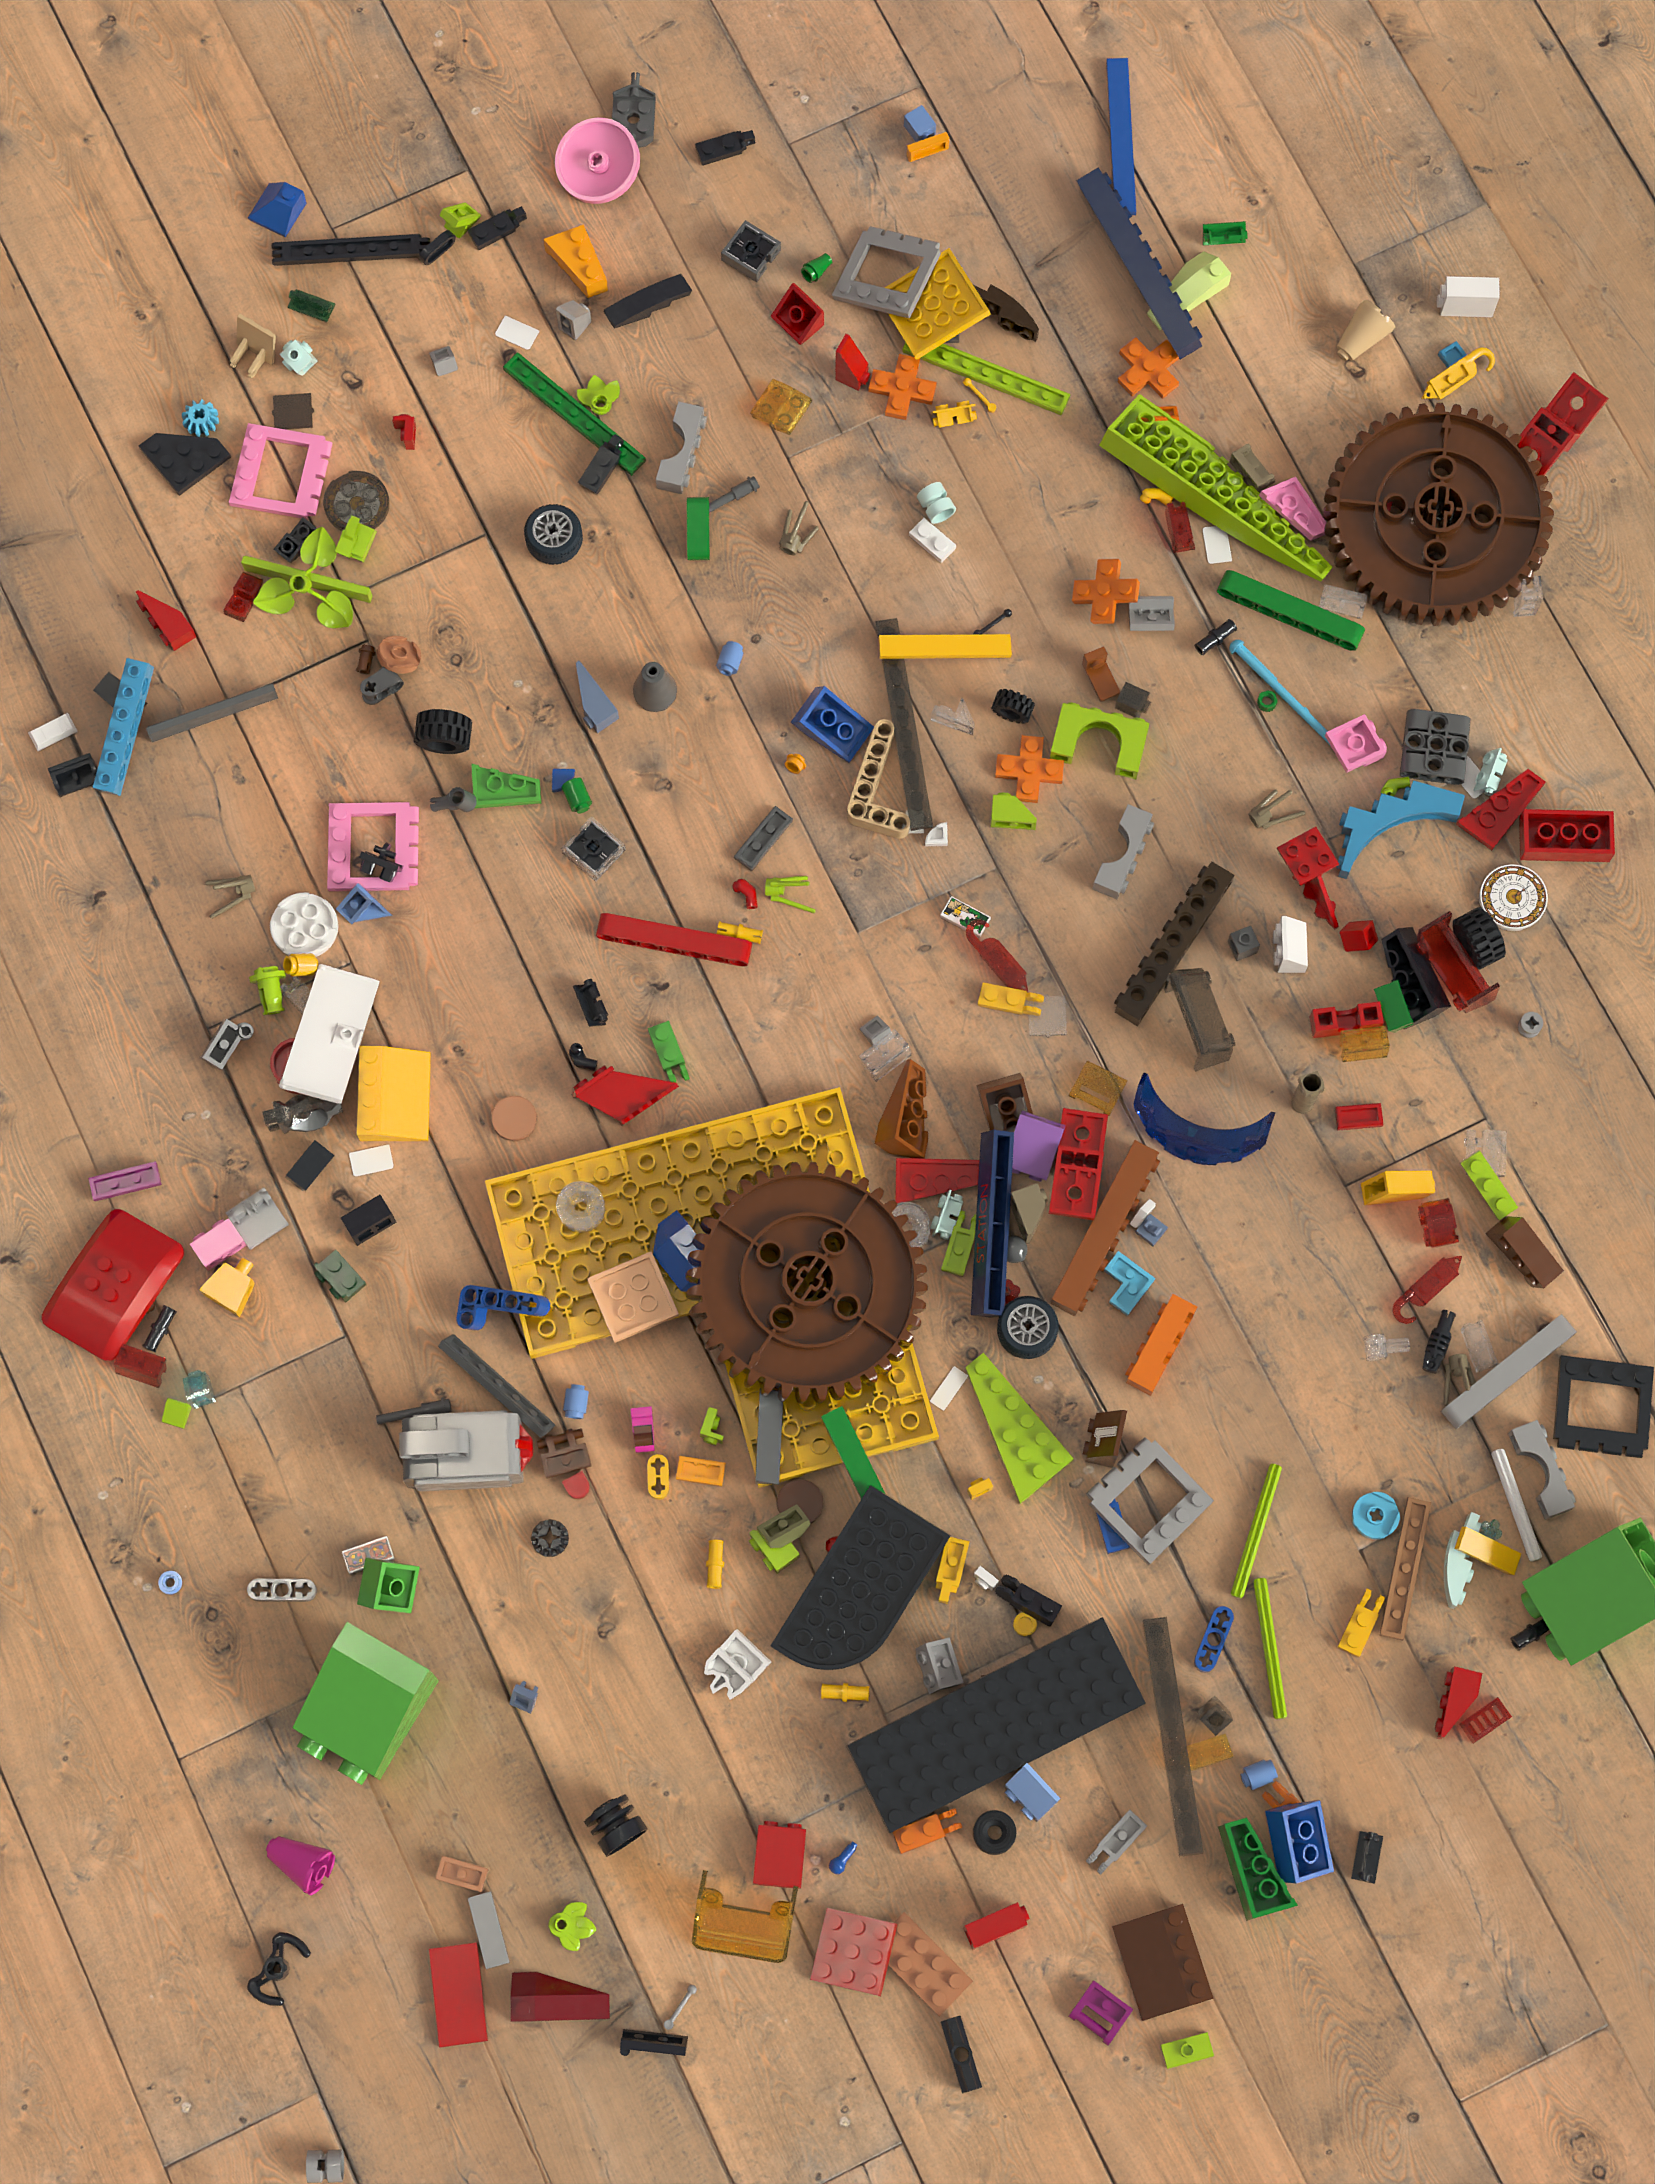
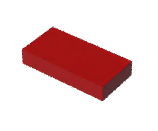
M1381 1103L1335 1107L1337 1131L1383 1127L1384 1125Z

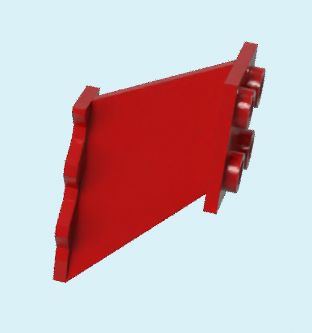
M1315 826L1278 846L1277 850L1293 874V880H1296L1299 886L1305 885L1303 891L1304 898L1315 901V916L1326 919L1328 924L1335 930L1339 927L1334 913L1336 904L1329 899L1322 874L1338 866L1339 862Z
M604 1065L592 1074L593 1079L588 1081L585 1078L573 1087L575 1091L571 1095L573 1098L576 1097L618 1120L621 1126H623L679 1086L675 1082L613 1071V1066L606 1068Z

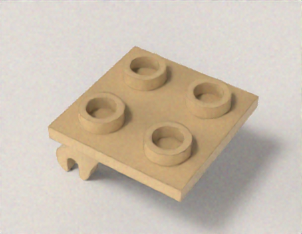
M239 314L237 316V345L239 347L230 359V366L235 368L248 349L257 354L256 359L248 370V377L253 378L264 362L273 365L275 363L276 335L269 329L256 324L252 319Z

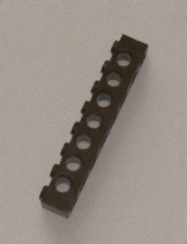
M1212 861L1208 867L1203 866L1197 876L1200 878L1196 885L1191 884L1186 892L1188 898L1184 903L1180 901L1174 911L1176 916L1173 921L1168 920L1162 929L1164 932L1161 939L1156 938L1150 947L1152 950L1149 957L1144 956L1138 965L1140 971L1137 975H1131L1126 984L1128 989L1125 993L1120 992L1114 1002L1117 1005L1115 1009L1116 1014L1136 1026L1140 1024L1230 887L1235 876L1234 874ZM1211 885L1214 891L1207 892L1203 889V886ZM1199 903L1202 909L1195 910L1191 907V904ZM1187 921L1189 922L1190 927L1183 928L1180 926L1179 922ZM1175 939L1178 941L1179 944L1177 946H1171L1168 944L1167 940ZM1163 957L1167 963L1158 964L1155 958ZM1145 975H1151L1154 977L1155 981L1149 983L1146 982L1143 979V977ZM1133 993H1139L1142 995L1143 999L1140 1001H1136L1131 997V995Z

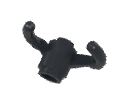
M279 1932L272 1938V1954L265 1962L261 1973L248 1981L247 1990L261 2003L270 2006H282L284 1999L282 1997L266 1995L261 1992L260 1987L272 1980H284L288 1976L290 1967L289 1963L284 1959V1944L290 1943L305 1958L311 1955L306 1944L298 1937L289 1933ZM277 1964L281 1965L279 1966L281 1968L280 1973L274 1972V1967Z

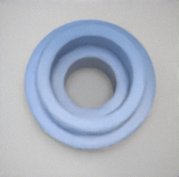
M166 1571L159 1577V1588L165 1594H175L182 1587V1578L175 1571ZM169 1579H174L175 1581L172 1587L167 1586Z

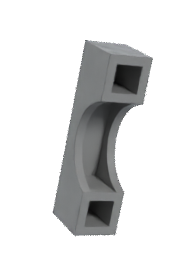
M678 401L673 418V428L683 438L684 446L676 456L661 460L656 477L657 489L682 494L684 487H688L690 481L689 468L694 467L696 455L693 454L695 448L699 449L702 436L699 435L700 430L705 429L707 416H704V407Z
M1127 805L1119 823L1118 831L1125 838L1128 850L1121 859L1111 863H1102L1094 881L1093 890L1118 899L1120 893H1125L1129 884L1126 878L1129 873L1133 875L1138 863L1134 861L1137 854L1141 855L1146 842H1143L1145 834L1150 835L1154 823L1151 822L1153 814L1132 805Z
M1536 1420L1512 1429L1508 1435L1516 1454L1535 1459L1544 1470L1545 1486L1536 1498L1544 1519L1547 1520L1572 1510L1575 1507L1574 1503L1576 1500L1573 1492L1566 1487L1564 1482L1566 1481V1476L1563 1469L1558 1468L1555 1459H1557L1554 1448L1552 1446L1549 1447L1546 1438L1548 1436L1545 1427Z

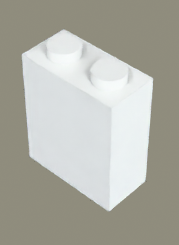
M1447 276L1445 284L1441 285L1440 294L1437 296V308H1440V316L1492 317L1499 300V278Z

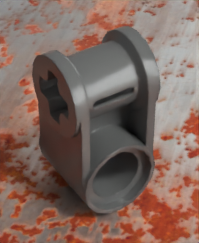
M382 667L361 682L362 698L366 704L375 705L389 695L399 691L403 687L404 682L397 673Z

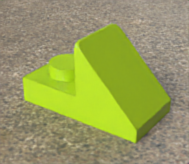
M465 202L443 208L439 216L446 222L444 227L450 230L457 238H461L480 219L481 214Z

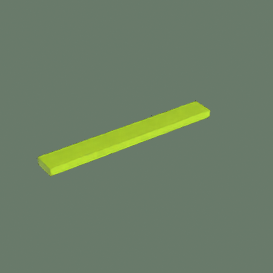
M905 342L902 352L914 357ZM942 344L920 357L923 361L970 378L973 381L1061 416L1070 399L1069 393L946 344Z

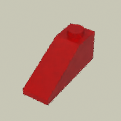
M845 334L836 350L835 380L859 391L862 384L866 385L869 380V364L850 335Z

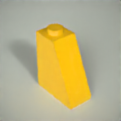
M1384 1171L1361 1183L1364 1205L1426 1198L1435 1193L1432 1171Z

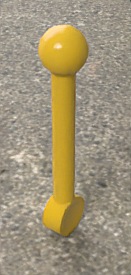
M965 378L963 384L968 386L987 405L990 413H994L996 405L990 403L974 387L970 378Z

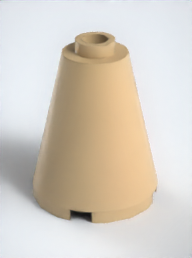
M1364 300L1359 304L1336 346L1339 350L1337 354L1345 361L1348 359L1353 361L1395 329L1392 320L1387 315L1384 317L1380 313L1381 309L1368 300Z

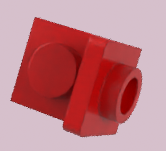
M407 414L393 416L394 428L401 429L400 439L404 441L406 450H415V418Z

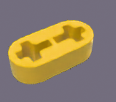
M656 1454L650 1457L647 1464L648 1491L652 1498L661 1500L667 1497L669 1493V1465L666 1457ZM656 1460H660L661 1464H665L664 1467L660 1468V1475H656L655 1467H651L652 1464L656 1463ZM656 1479H661V1486L665 1487V1490H661L659 1495L656 1494L655 1490H652V1487H656Z

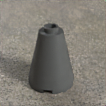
M649 662L642 668L634 683L633 695L635 701L646 711L660 712L666 710L675 701L677 685L674 678L662 665L657 662Z

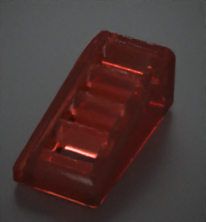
M1497 1697L1459 1723V1725L1474 1744L1512 1716ZM1494 1705H1496L1501 1714L1504 1716L1501 1719H1499L1495 1711L1492 1709ZM1487 1710L1496 1721L1494 1724L1491 1723L1484 1713ZM1478 1716H1481L1488 1725L1487 1729L1483 1727L1477 1718ZM1471 1721L1475 1722L1481 1733L1478 1734L1470 1723Z

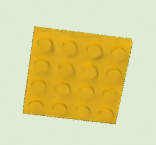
M950 248L941 252L911 317L906 318L888 313L916 360L991 314ZM919 267L885 288L907 293Z

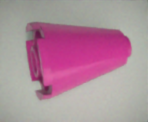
M280 1836L271 1839L266 1847L267 1857L304 1893L310 1896L316 1894L322 1888L323 1884L320 1882L324 1876L329 1878L334 1867L335 1855L325 1848Z

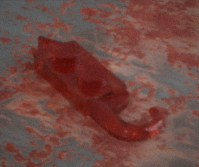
M981 919L971 921L966 928V937L979 952L981 958L1007 987L1028 992L1025 977L1027 975L1026 971L1001 942L995 938H987L980 941L974 934L975 926L983 925L988 928L989 924Z
M1462 1256L1447 1259L1443 1257L1403 1293L1393 1304L1392 1311L1396 1320L1404 1324L1414 1322L1416 1317L1404 1318L1400 1312L1401 1308L1409 1301L1418 1307H1423L1459 1275L1458 1270Z

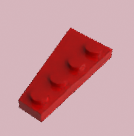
M1527 769L1500 791L1490 796L1484 803L1474 808L1468 815L1458 820L1456 825L1492 851L1521 815L1523 809H1526L1545 785L1546 781Z

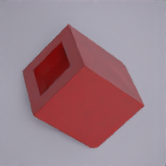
M1373 920L1349 922L1339 931L1346 952L1370 950L1378 941Z

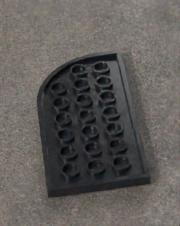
M870 1485L775 1637L771 1647L801 1665L821 1670L843 1669L867 1659L888 1638L951 1535Z

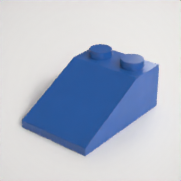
M825 686L815 687L791 721L806 736L848 763L874 729L873 725Z

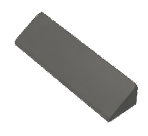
M760 1388L756 1484L779 1485L783 1401L778 1399V1390H772L767 1396L761 1395Z

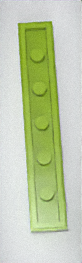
M243 556L241 562L244 571L270 578L279 577L287 582H290L293 575L302 574V571H304L249 556ZM311 572L307 575L312 582L311 588L329 593L331 591H339L348 598L371 603L372 593L369 587Z

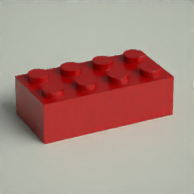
M1523 809L1519 817L1520 860L1610 862L1615 855L1614 811Z

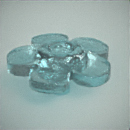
M1495 1519L1490 1523L1484 1521L1481 1524L1483 1531L1480 1534L1493 1540L1495 1538L1499 1539L1502 1535V1530L1498 1529L1500 1526L1499 1521Z

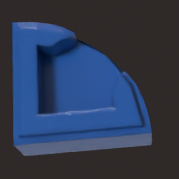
M553 769L552 792L562 791L561 786L575 777V769Z

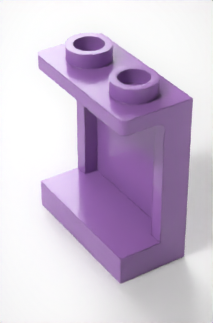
M1022 1110L1014 1131L1012 1173L1020 1174V1172L1029 1174L1030 1179L1039 1182L1042 1179L1047 1180L1066 1125Z

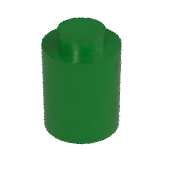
M573 778L561 786L572 812L581 814L590 809L589 806L592 804V801L582 778Z

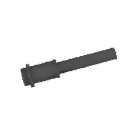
M748 476L746 481L732 487L729 493L710 502L709 513L734 499L738 501L753 491L756 493L757 489L760 488L756 478Z
M442 1397L439 1401L421 1403V1407L376 1415L377 1424H383L404 1418H413V1415L450 1413L452 1408L450 1399Z

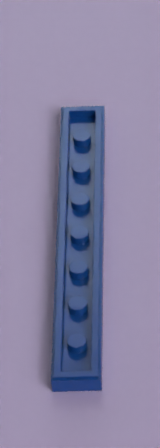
M1109 58L1106 64L1113 190L1117 189L1122 201L1119 203L1122 208L1127 206L1131 215H1136L1128 58Z

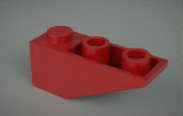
M139 590L136 591L139 598L136 603L142 612H148L150 617L147 619L154 629L159 628L162 633L159 637L165 646L170 645L175 651L196 638L193 628L182 612Z
M1455 1666L1450 1672H1446L1444 1685L1447 1686L1446 1695L1442 1694L1439 1706L1440 1709H1443L1442 1716L1437 1718L1435 1732H1438L1437 1739H1442L1446 1736L1478 1697L1483 1673Z

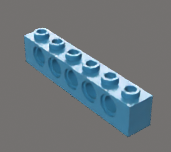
M130 658L126 659L93 788L98 791L121 796L154 667L149 663Z

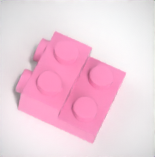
M1365 714L1325 734L1346 773L1362 765L1365 767L1384 758L1387 752L1383 739H1379L1375 732L1374 723L1368 720Z

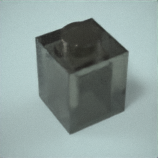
M1125 682L1116 701L1115 709L1140 718L1142 712L1146 714L1151 705V701H1149L1150 692Z
M1213 1696L1197 1711L1199 1719L1215 1736L1233 1721L1231 1712L1216 1696Z

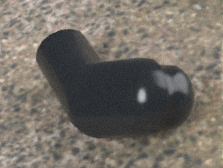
M572 1044L569 1049V1056L573 1064L578 1068L596 1071L598 1060L586 1058L581 1044Z

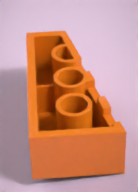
M1172 1294L1168 1304H1162L1157 1314L1161 1316L1157 1324L1152 1323L1146 1334L1150 1338L1146 1344L1141 1343L1136 1353L1139 1356L1136 1364L1131 1362L1125 1373L1128 1376L1127 1384L1150 1396L1152 1395L1190 1324L1197 1306L1175 1294Z

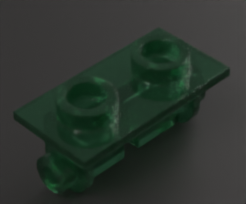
M296 289L295 291L291 290L289 293L291 300L287 308L327 323L336 304Z

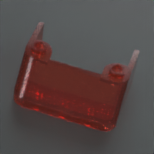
M1448 911L1419 929L1417 934L1418 943L1415 946L1421 955H1426L1454 999L1452 1001L1459 1012L1468 1013L1494 1001L1500 985L1497 982L1489 987L1449 927L1452 913Z

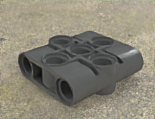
M1408 710L1402 744L1400 776L1453 785L1463 784L1467 752L1469 750L1471 718L1464 715L1428 710ZM1433 723H1439L1443 728L1436 729ZM1415 741L1418 746L1412 747L1408 742ZM1437 744L1440 749L1434 750L1430 745ZM1453 747H1459L1463 752L1457 753L1453 750ZM1433 764L1438 770L1433 771L1429 769L1428 765Z

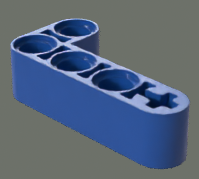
M467 1285L460 1293L456 1321L461 1328L476 1331L482 1329L485 1325L488 1309L541 1317L549 1312L550 1302L541 1295ZM476 1292V1299L473 1300V1295ZM496 1295V1296H497V1300H496V1302H495V1304H494V1303H493V1298H494V1296ZM517 1298V1304L514 1307V1299ZM530 1302L537 1303L536 1307H529ZM472 1315V1316H473V1320H472V1322H471V1324H470L469 1319H470V1316Z

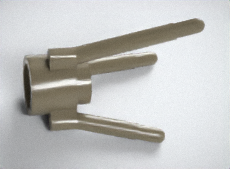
M808 501L804 502L794 528L789 534L792 510H788L783 535L779 544L781 545L780 549L789 555L794 556L797 552L801 553L804 546L819 529L818 526H815L802 542H800L801 538L796 535L809 504Z
M1275 789L1261 803L1251 809L1248 815L1256 828L1262 826L1265 830L1272 825L1305 815V811L1269 821L1272 817L1269 810L1292 794V791L1288 790L1265 806L1277 794L1278 791Z
M251 875L205 882L206 885H214V890L235 886L237 894L242 893V896L212 913L210 918L213 919L243 900L251 898L250 893L255 892Z
M1466 1354L1450 1356L1448 1358L1449 1364L1445 1365L1444 1406H1447L1449 1401L1451 1373L1456 1377L1462 1376L1467 1391L1470 1390L1469 1380L1471 1386L1476 1383Z

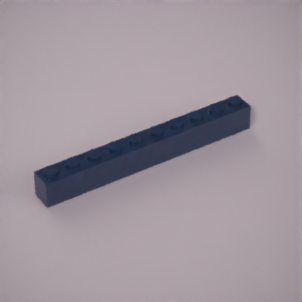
M1098 167L1076 180L1179 359L1181 360L1201 348L1202 344L1199 339L1203 336L1197 326H1191L1190 321H1192L1188 310L1181 309L1179 304L1182 301L1178 293L1171 292L1169 287L1172 286V283L1166 274L1162 276L1159 270L1162 269V266L1156 257L1152 259L1149 253L1152 252V249L1146 240L1142 242L1139 236L1142 232L1136 223L1132 225L1129 219L1132 215L1127 206L1122 208L1119 202L1122 201V198L1117 189L1112 191L1109 186L1112 184V181L1107 172L1102 174Z

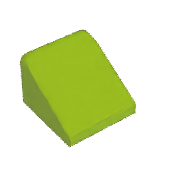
M167 1398L162 1422L184 1429L192 1407L187 1403Z

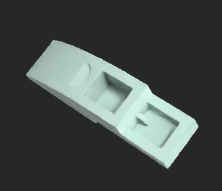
M1471 1512L1466 1518L1464 1527L1479 1532L1481 1523L1478 1522L1480 1515ZM1456 1530L1450 1534L1443 1571L1445 1595L1448 1607L1451 1609L1457 1607L1458 1604L1462 1605L1466 1595L1463 1588L1466 1582L1470 1583L1474 1574V1570L1471 1569L1473 1562L1464 1559L1465 1557L1469 1558V1555L1454 1549L1460 1533Z

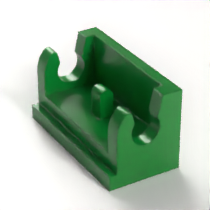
M1398 980L1374 989L1377 1000L1381 1003L1382 1014L1389 1032L1395 1033L1414 1025Z

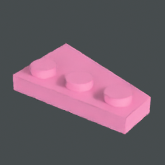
M1296 477L1267 488L1259 494L1265 502L1310 541L1325 535L1324 527L1326 521Z

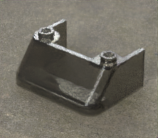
M1203 968L1180 969L1169 972L1164 987L1165 993L1174 991L1198 1054L1194 1065L1195 1072L1229 1061L1233 1052V1046H1236L1232 1033L1228 1034L1211 990L1210 984H1212L1210 974L1208 971L1204 972Z

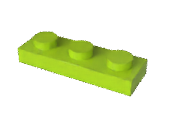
M1480 1150L1460 1162L1498 1220H1501L1518 1208Z

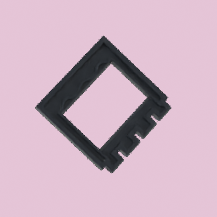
M1561 1355L1559 1359L1553 1439H1558L1557 1448L1574 1450L1575 1443L1579 1442V1451L1598 1453L1599 1445H1602L1603 1454L1621 1456L1622 1448H1625V1456L1642 1458L1643 1450L1648 1449L1654 1367ZM1571 1379L1639 1388L1636 1434L1568 1425Z

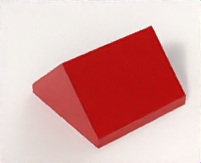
M795 283L791 284L770 316L799 345H802L824 326V311Z

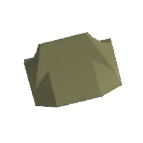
M796 1504L757 1527V1530L770 1548H782L801 1537L810 1526V1521Z

